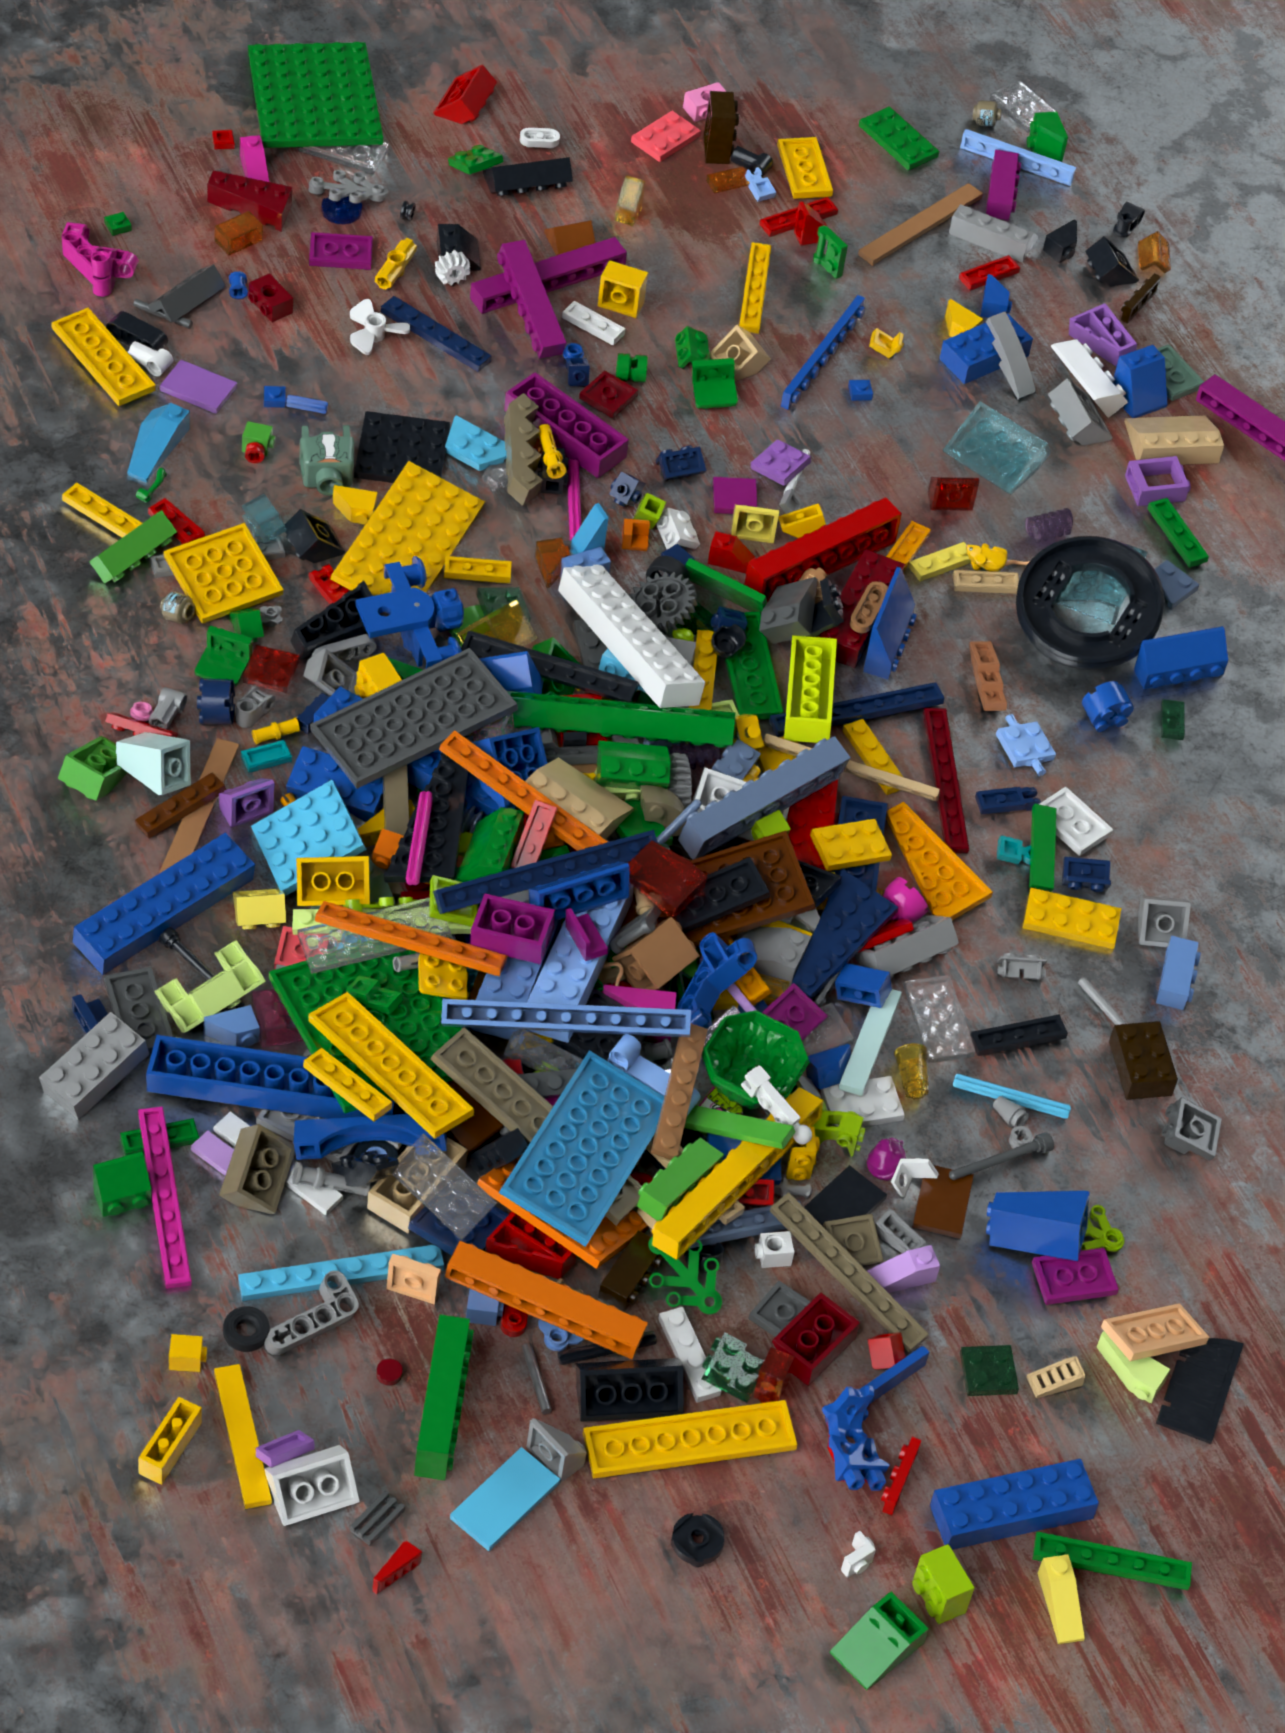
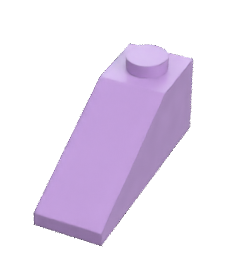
M929 1245L908 1250L867 1270V1272L888 1293L936 1282L940 1264L932 1246Z

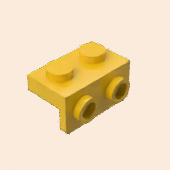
M809 1127L812 1131V1139L808 1143L800 1144V1147L791 1148L786 1179L800 1181L811 1178L813 1165H816V1153L820 1148L819 1137H815L814 1127Z

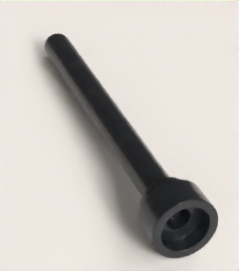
M169 927L161 933L159 942L165 948L175 949L206 980L215 976L208 967L180 942L181 939L176 930ZM241 1000V1002L234 1007H245V1003Z

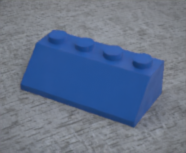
M1221 626L1143 640L1134 667V672L1143 689L1158 688L1164 685L1224 675L1228 663L1225 629Z
M528 651L479 658L506 691L542 693L544 681Z
M618 861L596 869L583 871L570 877L560 878L557 881L544 885H538L529 889V904L554 909L555 920L566 917V909L569 908L572 909L574 914H578L629 898L630 866L628 863Z

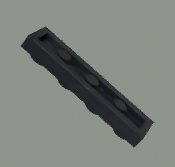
M1060 1014L972 1031L970 1040L977 1056L1066 1039L1068 1032Z

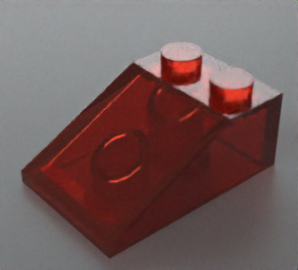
M652 840L628 863L630 866L629 882L673 919L705 888L708 877L687 859Z

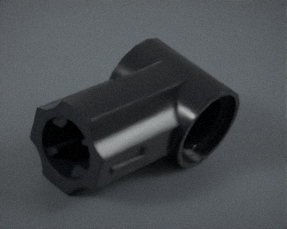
M740 146L734 149L731 156V162L750 170L753 175H755L754 171L757 167L762 171L761 177L773 167V159L768 154L761 153L757 155Z

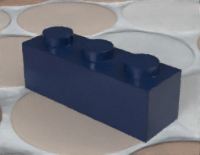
M321 693L318 697L314 698L310 705L306 706L302 714L297 716L301 731L306 734L311 732L310 724L314 723V713L327 701L329 696Z

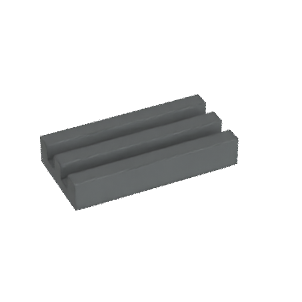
M384 1491L350 1525V1531L371 1546L405 1511V1505L402 1503L398 1504L396 1498L389 1497V1493ZM384 1503H386V1504L375 1514V1516H374L361 1530H359V1528H360ZM391 1508L395 1509L369 1536L366 1535Z

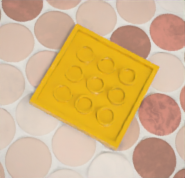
M245 523L164 551L166 562L185 595L192 598L195 605V613L202 624L226 616L230 612L242 610L283 595L284 589Z

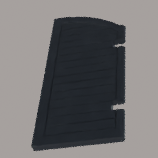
M1209 1338L1206 1345L1180 1350L1179 1355L1186 1358L1185 1362L1182 1360L1176 1361L1164 1397V1401L1171 1403L1170 1407L1166 1405L1161 1406L1156 1424L1211 1444L1244 1344L1228 1339Z

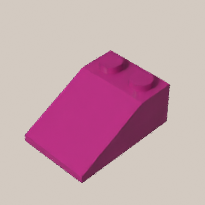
M604 985L603 989L605 995L625 1007L675 1009L676 992ZM647 1036L645 1041L658 1043L668 1038L670 1042L671 1037Z

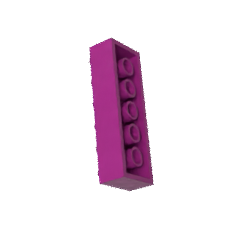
M536 372L506 392L505 412L509 403L524 393L539 406L532 424L538 429L540 425H550L556 448H565V455L572 460H578L579 465L596 478L601 477L627 458L628 438Z

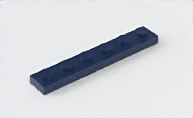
M393 296L381 306L382 314L397 323H408L410 331L473 370L479 372L491 362L492 355L396 296Z

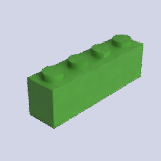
M161 510L89 562L104 583L111 579L116 582L125 575L123 572L125 569L129 568L131 571L140 565L139 559L143 556L145 559H148L157 552L155 548L158 545L163 548L173 541L171 536L177 531Z
M699 1138L693 1144L689 1143L679 1157L674 1156L665 1170L660 1169L650 1183L646 1182L643 1184L638 1192L640 1198L637 1207L655 1220L662 1221L667 1216L669 1210L683 1200L688 1191L691 1192L696 1188L699 1181L703 1177H707L717 1163H721L724 1154L702 1138Z

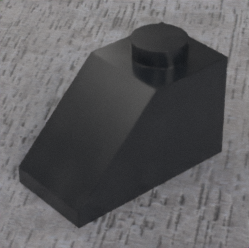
M1074 219L1046 235L1043 251L1058 263L1072 258L1075 254L1077 221Z

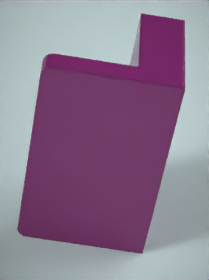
M571 908L566 909V928L585 962L608 954V947L589 914L576 917Z

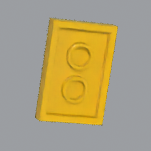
M876 819L815 828L810 833L826 871L890 861L892 857Z

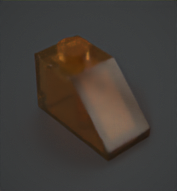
M562 537L536 541L535 558L546 588H550L560 576L562 558L570 556L569 548L564 545Z

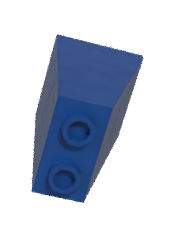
M1090 1191L996 1192L994 1201L989 1202L987 1207V1217H991L986 1227V1234L990 1235L989 1245L1078 1261L1088 1228Z

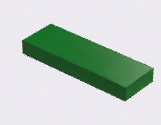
M194 1118L166 1123L170 1149L192 1145L199 1139ZM141 1129L120 1133L125 1156L138 1152L144 1154Z

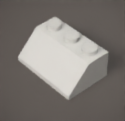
M340 1445L286 1461L272 1468H264L270 1494L283 1526L360 1502L349 1454Z

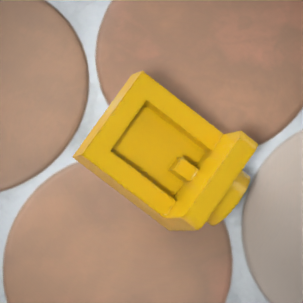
M876 328L872 332L869 347L890 359L895 353L901 351L904 345L902 342L904 334L899 332L892 338Z

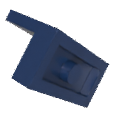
M81 994L72 997V1012L85 1034L108 1015L100 999L86 1003Z

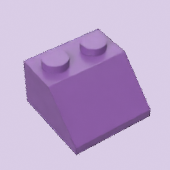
M260 778L219 793V809L231 828L273 813L274 781L272 779Z

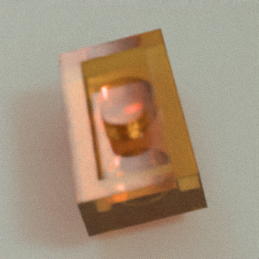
M743 166L707 174L706 178L714 194L749 186L750 184L745 178L746 170Z

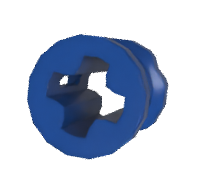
M241 271L231 273L229 275V283L231 284L229 288L230 296L234 299L245 298L248 295L246 287L247 275Z

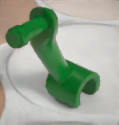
M158 469L156 480L148 490L144 488L138 489L136 492L138 499L143 502H149L152 499L154 491L163 483L164 477L167 476L165 469Z

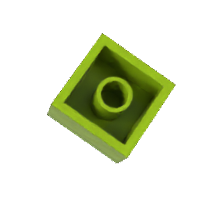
M949 1544L920 1556L912 1584L915 1592L918 1595L921 1594L924 1599L928 1614L935 1618L938 1625L965 1614L975 1588Z

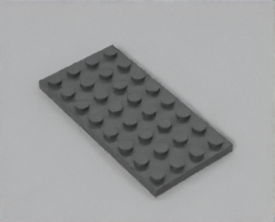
M468 648L310 724L311 732L358 789L439 749L440 745L454 730L464 737L517 711L518 707L517 703L475 653Z

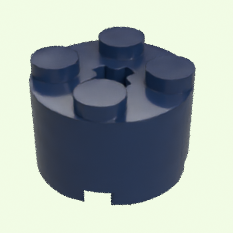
M200 678L199 690L202 692V696H197V709H202V711L199 713V723L211 725L233 724L235 717L234 680Z

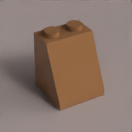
M670 917L657 924L653 932L645 933L625 947L622 952L614 955L612 960L622 965L624 969L623 975L633 988L656 990L699 957L694 943L688 940L682 932L681 925Z

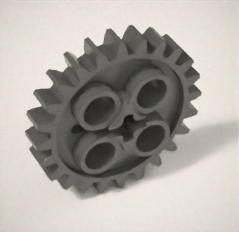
M664 572L662 577H659L658 573H656L655 579H651L648 576V582H639L640 588L633 587L634 593L629 594L630 598L660 631L664 629L666 633L669 632L670 627L677 630L676 625L678 623L685 625L683 619H691L689 613H695L694 606L698 605L696 601L698 596L693 583L691 584L688 578L684 579L682 574L677 577L675 572L670 577L667 575V572Z

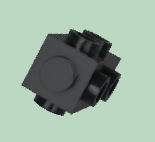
M557 448L562 454V463L565 465L566 470H568L569 458L565 457V448ZM543 451L537 468H541L537 475L543 480L541 493L562 494L563 486L568 485V473H565L564 476L558 479L550 478L547 474V465L543 461L545 454Z

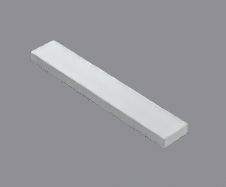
M230 1111L214 1126V1132L235 1147L240 1130L249 1127V1125ZM293 1158L285 1185L324 1215L329 1214L343 1200V1195L332 1188L321 1187L314 1189L312 1185L293 1184V1172L298 1162Z

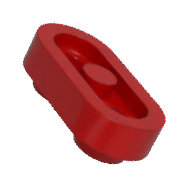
M504 1304L500 1325L502 1332L509 1337L521 1336L526 1330L528 1314ZM513 1319V1320H517L518 1322H515V1323H514V1322H511L510 1320Z

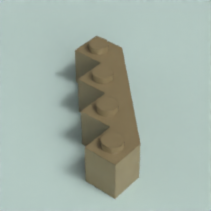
M524 393L509 403L504 417L505 450L507 455L506 475L508 476L507 493L522 506L538 495L543 481L534 473L542 456L533 448L540 433V430L532 424L539 406Z

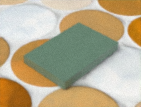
M1169 344L1158 348V351L1165 357L1167 397L1174 401L1198 391L1200 385L1204 383L1201 377Z

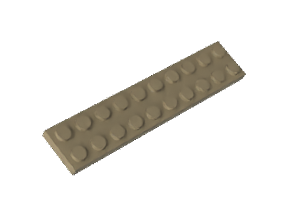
M465 1027L431 1057V1060L507 1129L512 1131L518 1128L529 1146L553 1108L548 1101ZM630 1175L605 1214L616 1226L637 1206L640 1198L638 1192L642 1185Z

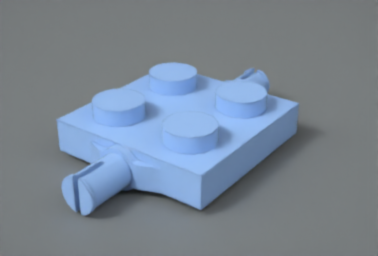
M1013 714L1007 715L1005 720L1009 727L998 728L996 736L1013 766H1032L1038 776H1043L1046 770L1042 763L1054 760L1056 753L1037 721L1019 724Z

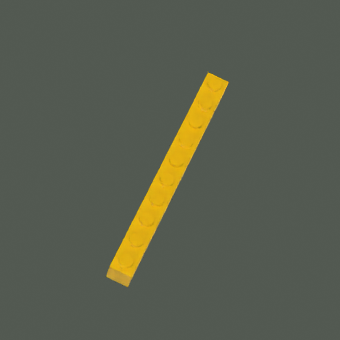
M800 1087L792 1094L790 1093L785 1099L801 1117L799 1120L800 1125L812 1127L822 1116L824 1100ZM770 1113L766 1120L775 1122L774 1116ZM794 1138L790 1139L784 1149L742 1140L736 1149L730 1150L727 1157L721 1163H717L714 1166L712 1172L707 1177H703L699 1181L696 1188L691 1192L688 1191L683 1200L669 1210L667 1216L662 1221L659 1220L655 1223L652 1229V1245L677 1260L796 1143Z

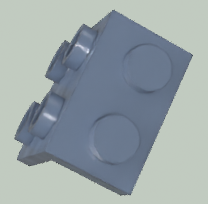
M737 739L733 746L728 745L722 754L723 757L715 762L711 770L743 780L759 759L761 753Z

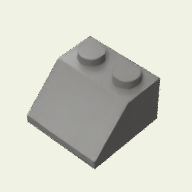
M1140 895L1138 910L1139 944L1167 947L1171 935L1187 939L1191 902L1186 899Z

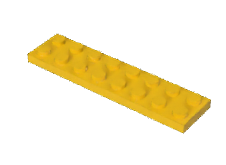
M348 992L309 1014L308 1021L434 1139L474 1115V1108Z
M786 1400L583 1428V1437L593 1479L797 1449V1441Z

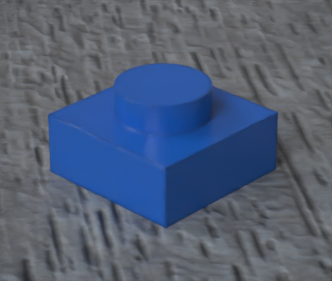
M870 379L849 380L848 388L852 401L872 400L873 391Z
M264 386V407L285 408L286 386Z

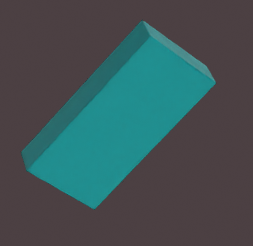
M285 740L241 751V758L248 773L292 762V755Z

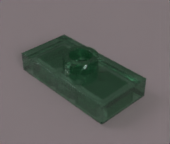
M1162 699L1161 738L1183 740L1185 736L1184 702Z

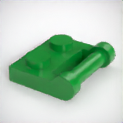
M820 226L817 233L819 236L818 245L813 255V261L816 264H821L827 272L837 279L843 276L848 245L829 227ZM826 241H828L827 250H826V255H825L824 252H825Z

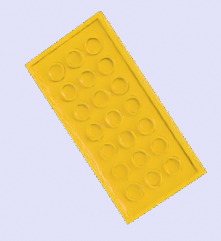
M408 461L332 573L330 579L351 591L362 581H365L372 596L390 593L392 582L390 578H384L385 564L400 561L401 566H407L412 564L413 556H417L424 563L427 580L422 589L418 586H412L411 588H417L427 593L444 568L445 557L453 554L483 508L485 501Z

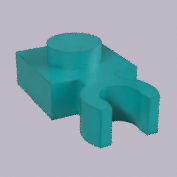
M1001 835L998 839L996 859L1014 864H1019L1023 860L1024 863L1030 865L1029 854L1031 853V845L1023 847L1022 840Z

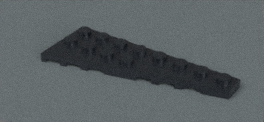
M464 736L470 742H474L473 736ZM443 752L441 753V760L437 768H434L432 772L433 776L430 783L424 789L425 792L430 791L432 793L433 800L419 883H430L433 875L455 880L470 772ZM418 803L407 824L406 833L400 839L395 855H392L390 859L391 864L387 872H384L385 882H407L406 873Z

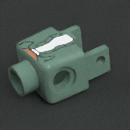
M343 425L342 436H337L333 432H321L314 437H309L308 426H302L299 463L305 487L317 488L319 493L330 496L333 495L334 485L352 486L354 438L350 437L349 425Z

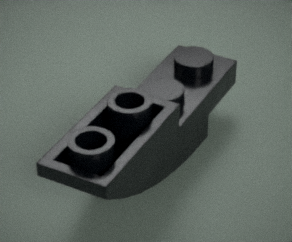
M368 1151L362 1153L360 1158H356L354 1155L342 1156L340 1161L331 1163L333 1173L345 1177L346 1186L358 1187L387 1178L396 1170L399 1162L398 1159L388 1157L387 1154H376V1151Z

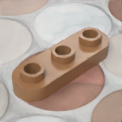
M876 581L867 586L851 616L850 627L855 632L866 633L871 630L888 590L887 585Z

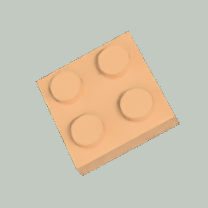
M392 1253L388 1266L387 1289L435 1305L439 1293L441 1269L429 1263H420L407 1256H399Z

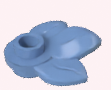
M541 1319L538 1321L539 1329L544 1334V1343L552 1351H562L568 1345L580 1344L585 1340Z

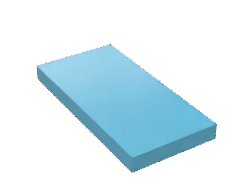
M521 1447L450 1514V1519L486 1550L490 1551L560 1484V1478Z

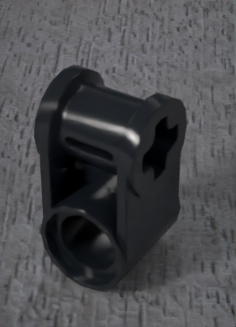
M1126 201L1117 215L1118 222L1113 229L1115 235L1119 237L1130 236L1135 227L1140 224L1145 209Z

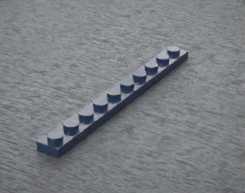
M654 830L437 889L433 893L439 913L444 914L482 902L484 894L505 897L529 890L538 885L557 881L560 878L596 869L606 864L618 861L626 863L660 853Z

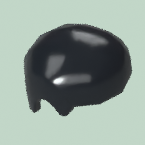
M736 624L730 627L722 625L713 633L711 639V646L715 654L727 659L738 656L744 650L746 643L745 631Z
M717 1243L715 1247L710 1245L702 1246V1250L699 1252L698 1272L707 1273L704 1269V1262L708 1258L717 1259L720 1266L725 1251L722 1244ZM699 1247L690 1248V1249H691L692 1251H698ZM688 1249L684 1253V1260L687 1265L689 1264ZM712 1260L708 1261L707 1268L711 1271L715 1270L716 1263Z

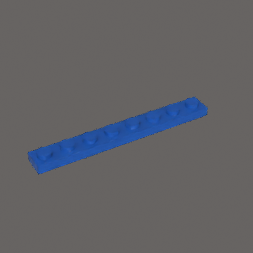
M856 296L783 391L781 407L788 410L793 403L796 404L798 402L801 392L808 389L811 379H815L821 366L824 367L827 364L830 354L834 355L840 342L843 343L849 330L852 331L855 327L856 320L863 317L866 309L863 307L864 297Z

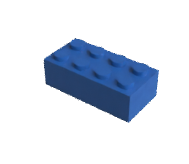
M1007 313L1023 348L1025 357H1028L1033 338ZM987 323L944 340L939 358L963 384L1001 369L999 363L1002 361L992 344L995 338Z
M302 746L286 784L287 793H293L297 800L333 780L350 814L367 822L382 810L384 805L383 776L357 789L330 754Z

